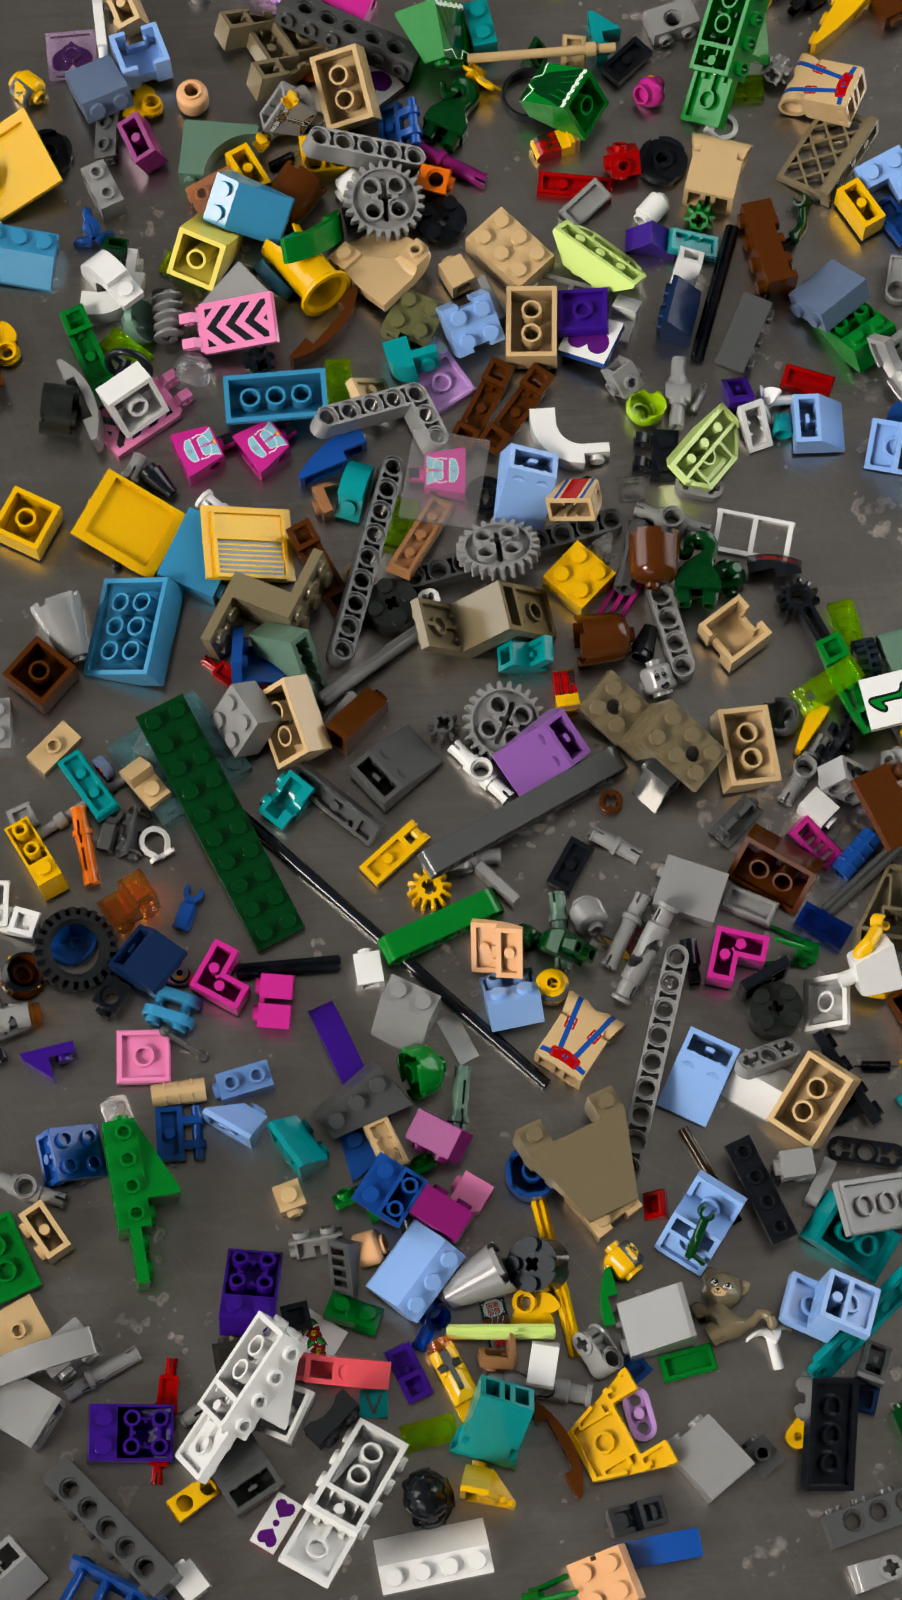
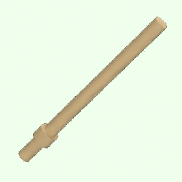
M595 41L585 42V45L467 54V62L472 64L576 55L595 57L596 54L616 52V43L596 44Z

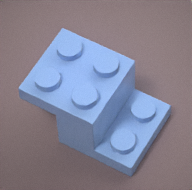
M872 418L864 469L902 475V422Z
M700 1169L653 1248L701 1277L748 1198ZM701 1203L707 1204L702 1212L703 1216H708L712 1210L715 1211V1218L708 1222L702 1242L696 1252L698 1256L706 1260L704 1266L699 1265L693 1258L689 1261L685 1258L686 1248L700 1219L697 1208Z
M830 1268L819 1281L793 1271L788 1278L778 1322L825 1343H828L840 1330L866 1341L871 1334L881 1289L833 1268Z

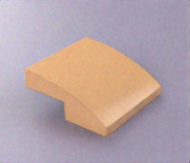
M472 918V972L496 973V978L523 979V927L507 922Z

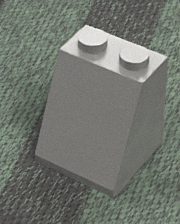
M238 261L201 304L272 291L277 314L290 301L279 296L255 271L254 266Z
M392 974L380 997L370 1036L398 1049L415 1044L425 1045L442 1011L441 996Z
M682 1282L616 1303V1312H613L616 1322L615 1327L616 1329L621 1328L623 1339H619L623 1356L629 1355L630 1362L694 1346L697 1334Z
M25 1377L21 1381L0 1388V1430L38 1453L68 1404L60 1397Z
M699 1414L688 1424L690 1428L688 1432L683 1436L678 1432L668 1442L680 1462L676 1466L709 1505L745 1474L755 1462L710 1414L704 1418Z

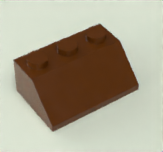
M895 758L850 781L887 853L902 846V763H900L898 758Z
M755 823L745 837L727 873H729L728 879L751 892L778 902L780 908L795 916L818 877L825 861Z

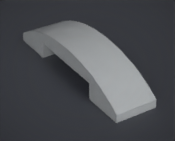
M59 359L56 362L66 384L79 387L92 416L84 419L83 422L97 452H100L104 446L105 427L99 404L84 377L69 363Z
M87 1326L59 1334L1 1355L0 1388L67 1362H75L97 1354L90 1327Z

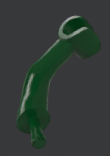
M805 193L802 194L804 197L802 202L796 197L793 198V204L799 208L798 223L789 232V238L785 239V244L792 242L794 245H797L807 229L808 209L812 206V199Z
M701 1203L697 1208L700 1219L685 1252L687 1261L693 1258L701 1266L706 1264V1260L698 1256L696 1252L702 1242L708 1222L715 1218L714 1210L708 1216L702 1215L703 1210L707 1206L706 1203Z

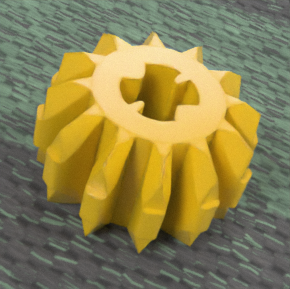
M423 868V876L415 872L413 873L415 881H408L407 885L411 890L407 892L408 898H414L412 901L413 907L421 904V912H425L427 906H431V911L434 913L436 912V904L444 908L446 906L444 899H451V893L448 890L452 888L451 882H445L447 879L446 874L431 880ZM428 886L434 887V892L431 891V894L425 893V888L428 889Z

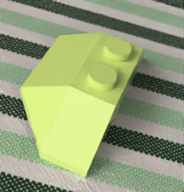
M568 219L553 229V235L563 265L571 270L574 275L581 277L591 284L593 288L608 287L610 293L633 289L645 280L647 275L642 272L641 267L634 259L596 232L580 225H574Z
M722 402L696 424L666 459L667 467L684 485L705 491L712 490L738 459L739 438L737 429H739L740 421Z

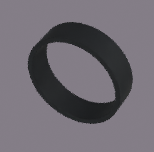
M519 69L511 73L503 84V108L517 122L533 124L540 121L529 117L528 114L514 110L505 98L506 90L518 79L533 78L538 69Z

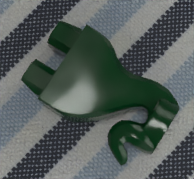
M457 76L449 90L446 89V83L441 81L440 94L445 101L432 105L423 117V136L421 139L433 143L436 135L444 138L441 142V147L452 153L459 145L464 144L468 134L467 117L477 106L480 99L479 84L466 76Z
M702 530L687 533L684 538L683 550L680 548L679 559L688 561L680 566L675 577L674 596H676L678 608L691 607L692 598H702V608L715 610L717 601L720 599L721 577L714 568L718 554V542L716 537L710 532ZM694 550H702L699 554L692 557Z
M522 923L518 925L523 927L524 950H531L535 947L546 954L579 967L582 966L583 962L592 964L597 948L589 945L588 941L566 929L549 928L541 933L529 924Z

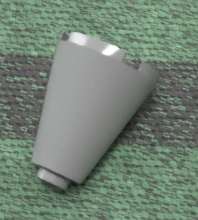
M71 590L46 598L45 605L41 607L39 603L31 606V614L56 651L73 665L85 661L84 656L89 652L79 591L76 590L73 593Z
M494 1241L487 1243L454 1272L439 1293L445 1306L450 1305L454 1309L510 1294L518 1290L505 1268L506 1258L496 1254L500 1249Z

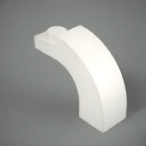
M128 248L125 268L129 276L145 294L147 280L145 273H143L144 260L139 257L138 249ZM108 291L81 292L80 304H83L91 325H106L121 320L124 310Z
M100 250L80 267L83 277L97 292L105 288L124 311L145 296L144 291L129 276L124 265L106 250Z
M555 407L529 409V428L534 446L539 450L559 454L558 468L570 472H584L585 463L600 465L609 461V442L586 444L571 442L564 438L557 428Z

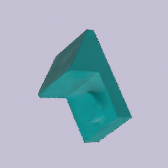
M587 11V28L590 42L595 41L596 44L620 40L621 28L594 11ZM610 53L596 54L594 57L596 67L605 64L606 56L610 55Z

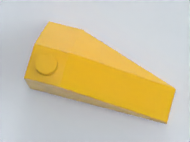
M472 1460V1465H465L460 1486V1500L515 1510L516 1501L495 1470L488 1468L489 1463Z

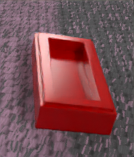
M787 363L779 388L795 394L819 393L830 398L836 377Z

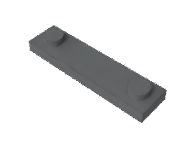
M302 762L295 773L315 789V793L310 795L308 799L369 847L374 845L386 825L308 763Z

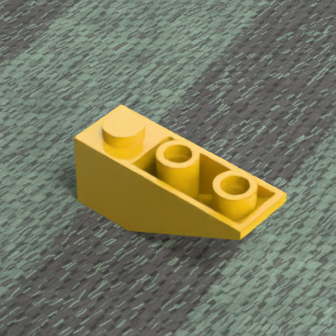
M27 816L4 829L46 901L69 889L62 872Z

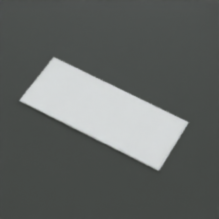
M452 1013L437 1021L460 1065L479 1056L457 1014Z

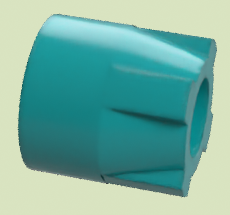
M775 413L772 424V436L776 439L792 437L791 414Z

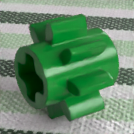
M699 200L695 206L688 205L687 210L690 213L685 214L684 220L689 221V230L694 228L699 233H702L705 227L708 229L712 228L713 224L710 220L715 219L716 213L710 211L711 203L706 205L702 204L701 200ZM696 214H701V217L704 219H699V216Z

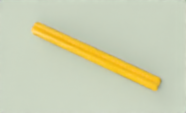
M546 1198L540 1201H532L531 1205L539 1237L556 1240ZM565 1282L553 1293L561 1305L558 1309V1314L569 1357L577 1358L581 1356L575 1350L572 1340L579 1330L567 1282Z

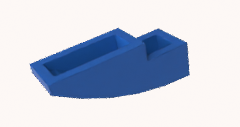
M361 429L337 435L323 445L308 460L298 474L301 489L343 472L347 465V459L366 452L367 441Z
M698 1527L613 1544L615 1546L625 1543L635 1570L704 1556Z

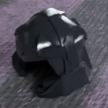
M429 1467L409 1474L408 1479L402 1482L404 1490L403 1504L413 1516V1525L415 1527L421 1526L425 1530L446 1525V1520L450 1516L452 1508L456 1507L454 1491L448 1478L430 1470Z

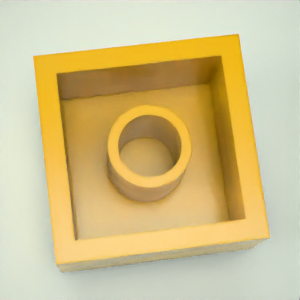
M15 485L0 511V543L40 561L64 519L61 506Z
M577 540L543 575L542 587L573 614H586L612 587L615 582L616 572Z

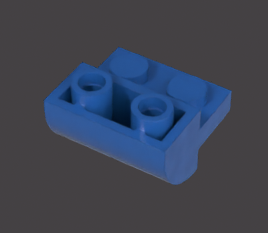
M379 1152L350 1199L382 1221L399 1228L428 1181L406 1166H402L384 1153Z

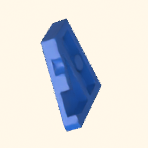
M362 1127L339 1137L353 1183L361 1178L376 1159Z

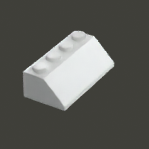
M483 1517L444 1525L430 1530H420L373 1540L384 1597L494 1574Z

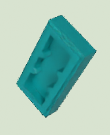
M671 227L668 234L667 253L678 255L680 246L705 252L703 261L715 263L718 256L719 237Z

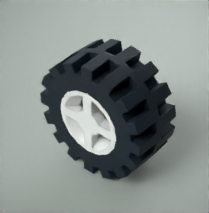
M869 637L851 641L852 662L861 679L882 675L881 659L874 638Z

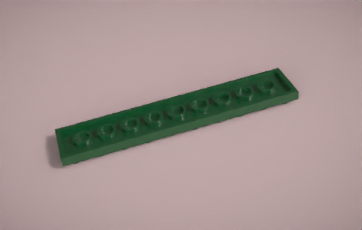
M183 693L136 716L137 724L257 952L305 929L297 909Z

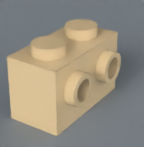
M104 0L108 9L113 14V23L118 32L124 31L129 38L141 32L140 26L149 24L140 0Z
M41 1199L18 1214L23 1222L18 1226L27 1239L31 1236L38 1244L34 1249L42 1261L48 1259L51 1264H54L75 1249Z

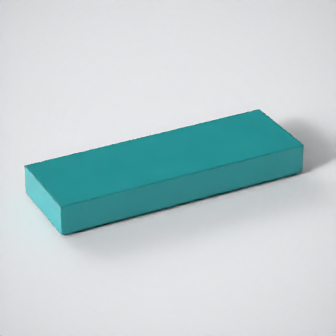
M79 749L57 762L60 770L85 805H87L98 823L121 809L116 799Z

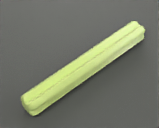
M448 1324L446 1326V1338L448 1340H507L510 1333H513L515 1340H553L556 1337V1327L554 1324Z

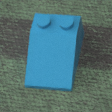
M231 169L217 172L202 219L222 229L263 242L268 239L280 246V239L283 237L295 198Z

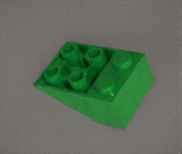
M866 302L826 333L817 327L842 359L860 374L876 363L867 337L873 333L890 337L897 332L893 322ZM900 343L895 345V349L900 346Z

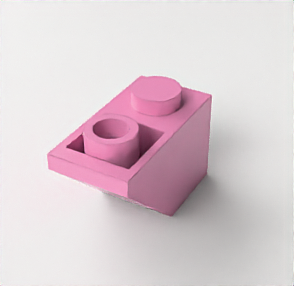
M465 1171L463 1176L458 1175L450 1188L454 1191L450 1198L454 1201H457L459 1198L471 1205L470 1211L474 1213V1216L481 1215L494 1193V1186L468 1171Z

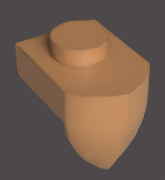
M323 482L311 487L315 501H312L314 511L317 516H322L324 523L334 519L333 508L327 496L338 490L340 482Z
M513 1333L509 1334L505 1349L478 1347L477 1360L479 1366L484 1370L497 1372L499 1369L511 1370L517 1365L518 1349Z

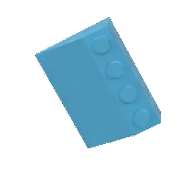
M169 577L104 578L83 675L85 677L140 686H164L185 589Z

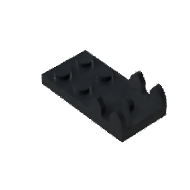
M802 1376L797 1379L796 1387L799 1392L805 1394V1402L799 1403L794 1407L796 1416L801 1421H804L800 1490L854 1491L860 1378L852 1376Z

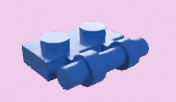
M415 97L407 98V106L404 108L398 101L380 108L382 120L378 121V128L381 139L407 144L408 139H411L412 145H421L423 131L419 125L418 118L420 116V107L417 105ZM409 118V127L405 128L404 120Z
M192 1105L191 1116H183L182 1106L155 1108L157 1154L163 1163L186 1161L185 1150H193L194 1160H204V1149L207 1148L206 1140L203 1139L205 1119L202 1115V1106ZM184 1126H192L193 1140H185Z

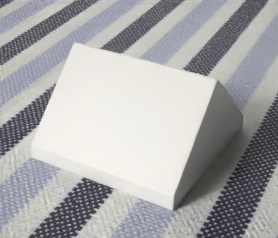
M837 973L804 979L805 1032L816 1033L822 1030L823 1033H847L850 1027V986L842 989L837 980Z
M780 1068L747 1080L739 1077L733 1069L720 1096L768 1122L766 1119L793 1074Z
M294 1384L287 1428L283 1430L260 1418L254 1430L293 1448L316 1399L315 1392Z

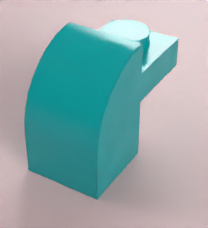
M407 336L382 342L390 371L396 379L402 382H420L418 378L419 373L442 367L435 344L411 350Z
M352 460L349 461L338 488L335 517L359 523L365 497L370 491L375 466Z
M542 635L531 642L510 640L497 647L498 672L524 675L541 673L548 670L547 664L554 661L553 637Z

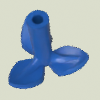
M90 207L82 209L84 218L83 233L87 236L74 240L73 245L75 247L92 248L94 241L99 245H103L104 236L115 237L116 234L113 231L107 230L99 233L101 227L94 218L92 209Z

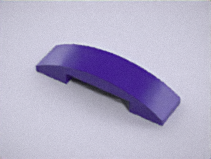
M330 1001L308 1011V1014L343 1085L363 1068L364 1064L333 1001Z

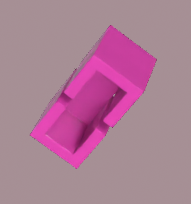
M261 973V978H256L255 994H259V1004L253 1007V1021H257V1027L291 1029L293 1004L267 1003L266 998L292 1000L294 996L295 975Z

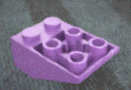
M563 708L549 709L495 752L492 757L518 796H521L571 768L591 750Z

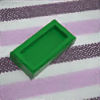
M711 1342L657 1356L664 1384L718 1370Z

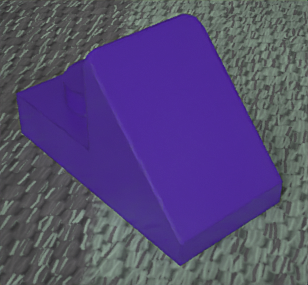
M73 1040L20 1053L24 1065L56 1083L52 1063L56 1062L58 1065L71 1062L73 1057L78 1056Z

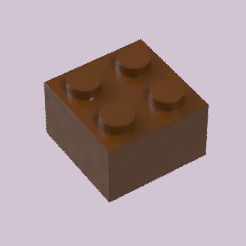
M37 635L2 673L9 687L45 715L80 677L75 665Z

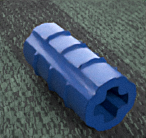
M864 827L830 866L832 872L841 880L848 882L881 845L879 836L872 830Z

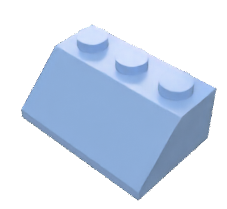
M414 1219L366 1284V1287L404 1318L418 1323L466 1256L446 1239Z

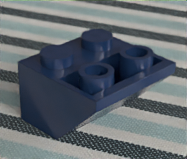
M673 275L672 283H666L664 300L660 307L656 331L660 332L659 341L689 348L702 292L678 275Z
M139 924L107 966L121 981L133 988L156 995L164 988L174 971L182 965V961L188 953L156 929Z

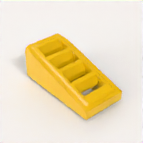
M813 701L810 703L794 750V757L798 758L806 750L827 719L830 707Z

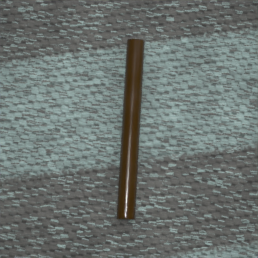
M688 1126L681 1128L678 1132L699 1168L719 1180ZM740 1214L735 1219L733 1226L743 1220Z

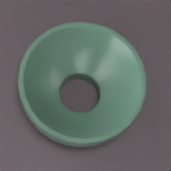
M143 298L123 312L121 321L123 331L128 337L130 336L137 343L148 344L154 342V323L152 322L154 315L152 313V305Z

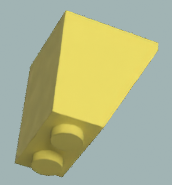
M199 212L180 226L166 273L212 291L238 255L244 235L222 229L203 220L204 214Z

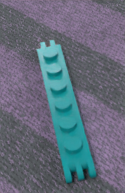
M902 1265L879 1288L881 1293L870 1337L902 1305ZM840 1330L813 1355V1362L807 1368L808 1373L811 1376L832 1377L866 1341Z

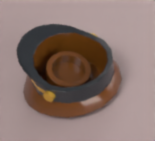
M20 952L13 956L11 955L1 968V987L6 994L14 999L26 1000L35 997L42 991L47 982V979H43L40 975L41 971L39 968L36 969L34 964L36 960L35 957L33 958L32 953Z

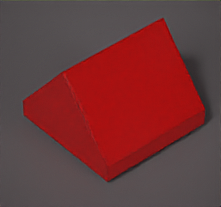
M658 1189L643 1193L645 1220L669 1219L667 1191L665 1189Z

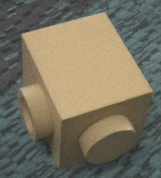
M461 253L455 256H447L438 264V275L453 299L475 288V276Z
M297 1178L272 1187L282 1218L288 1217V1219L298 1217L304 1213L303 1210L308 1209Z

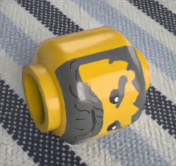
M17 71L9 81L10 95L23 106L32 107L44 101L46 97L45 82L32 71Z
M549 968L539 973L535 986L539 988L542 1003L555 1006L561 1004L567 998L570 983L564 972L559 969Z
M615 1240L604 1250L607 1255L603 1263L606 1268H611L612 1275L619 1281L624 1279L627 1282L630 1281L644 1268L642 1265L644 1261L643 1255L629 1240L621 1243Z

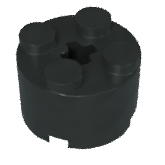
M44 382L40 405L41 421H39V433L68 437L70 435L75 436L76 416L79 409V387Z
M388 578L379 580L372 587L366 610L368 621L376 633L384 637L395 638L415 625L410 604L411 600L417 598L415 589L405 581Z
M782 982L766 983L756 989L751 997L747 1008L748 1024L755 1033L767 1041L789 1037L797 1029L802 1019L803 1001L794 986ZM772 1007L780 1011L778 1016H775V1013L770 1011Z

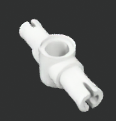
M459 739L454 742L455 745L452 744L447 752L463 765V770L469 774L472 784L482 787L485 791L489 790L502 805L508 803L507 800H511L515 793L499 779V775L493 770L490 760L480 757L478 754L474 755ZM478 768H484L488 773L480 777L474 771Z

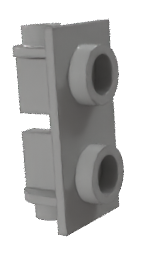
M334 1224L321 1226L319 1231L309 1232L304 1229L293 1232L292 1236H287L288 1245H294V1247H289L291 1258L297 1257V1260L315 1257L314 1246L319 1245L321 1255L328 1254L327 1241L328 1239L343 1236L341 1226L336 1227Z

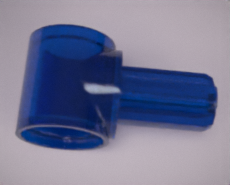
M435 1298L419 1320L421 1325L412 1342V1347L419 1352H426L435 1332H441L451 1321L450 1310L438 1298ZM435 1309H441L437 1317L430 1318L431 1313Z

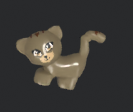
M707 1267L704 1270L702 1294L708 1304L705 1306L702 1302H694L689 1307L700 1325L707 1323L703 1328L715 1346L727 1340L741 1337L747 1330L755 1327L760 1319L766 1320L770 1330L777 1329V1317L770 1309L758 1308L747 1319H743L730 1312V1309L739 1303L740 1298L749 1293L751 1284L748 1281L739 1280L734 1275L719 1272L712 1267Z

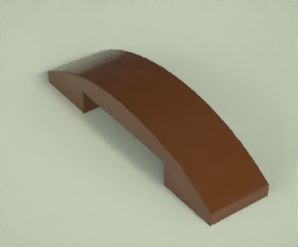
M353 284L338 301L340 315L313 344L305 338L289 356L290 365L293 369L301 368L318 360L330 351L344 336L357 310L359 300L357 285Z
M492 356L481 377V383L461 420H458L447 444L457 449L466 448V453L468 454L472 452L477 445L476 440L490 423L515 371V366Z
M533 363L521 379L518 389L495 420L487 425L476 440V444L497 457L528 421L529 409L537 408L555 379V375L538 364Z
M306 518L285 531L303 566H305L313 548L324 552L333 572V578L329 587H325L321 597L336 618L345 583L321 544V539L309 518ZM348 603L351 609L357 608L354 604Z
M534 1400L532 1420L536 1427L547 1422L572 1468L571 1471L564 1474V1478L576 1500L579 1501L583 1498L584 1484L582 1468L575 1446L558 1419L547 1408Z

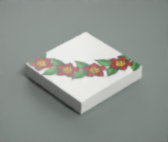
M309 1309L313 1329L299 1332L301 1334L299 1339L308 1346L304 1352L335 1356L349 1333L336 1324L324 1320L321 1315Z

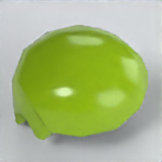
M642 389L637 393L631 394L625 404L627 416L640 426L648 427L655 425L660 421L667 409V400L659 391L649 393L646 389Z

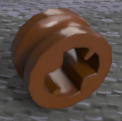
M613 789L604 791L599 799L601 811L606 815H615L620 812L623 805L622 795ZM608 797L611 800L616 798V807L612 805L605 806L606 798Z

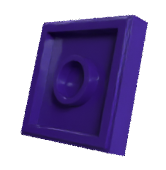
M608 287L558 291V338L609 335Z

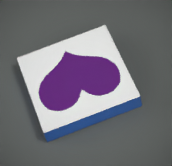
M609 319V335L563 337L557 349L558 355L605 369L625 329L624 323Z

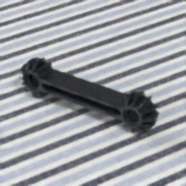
M798 577L794 584L789 579L786 581V587H779L778 592L780 595L776 596V602L780 604L778 611H787L785 615L786 620L791 615L796 617L820 659L815 642L831 634L814 606L820 604L821 600L820 597L816 596L818 589L817 587L810 588V580L802 584L801 578ZM800 596L804 602L800 604L795 603L792 597ZM840 705L839 712L843 713L841 717L842 722L850 721L848 727L853 728L856 725L845 706Z

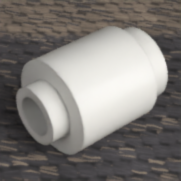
M651 192L636 209V214L633 216L636 223L641 225L652 220L658 223L670 209L668 198L661 192Z

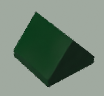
M534 36L528 49L547 47L537 36ZM547 58L524 59L521 61V65L539 69L542 63L546 62Z
M104 236L102 250L108 251L120 260L127 254L129 240Z

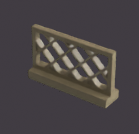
M855 114L852 122L861 124L857 130L847 132L846 127L842 126L844 133L830 137L828 128L839 125L824 121L820 124V120L814 119L778 173L777 181L819 199L821 205L830 208L834 202L837 189L846 184L854 168L857 167L878 135V118L872 115L865 118ZM825 130L827 138L813 142V133ZM846 139L847 147L835 151L833 143ZM829 144L831 152L818 156L815 147ZM812 149L814 157L800 160L799 155L801 151ZM834 158L835 165L833 168L822 170L820 162ZM817 163L819 171L805 175L803 166ZM800 168L802 176L793 179L786 176L789 170ZM821 177L823 182L817 190L810 187L807 181Z

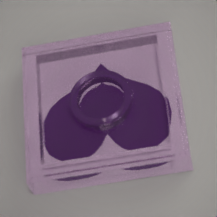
M94 29L45 33L49 81L66 80L65 72L97 60Z

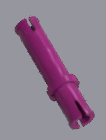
M421 142L419 147L425 151L426 161L437 167L450 169L454 175L483 189L489 174L449 156L445 150L439 151Z

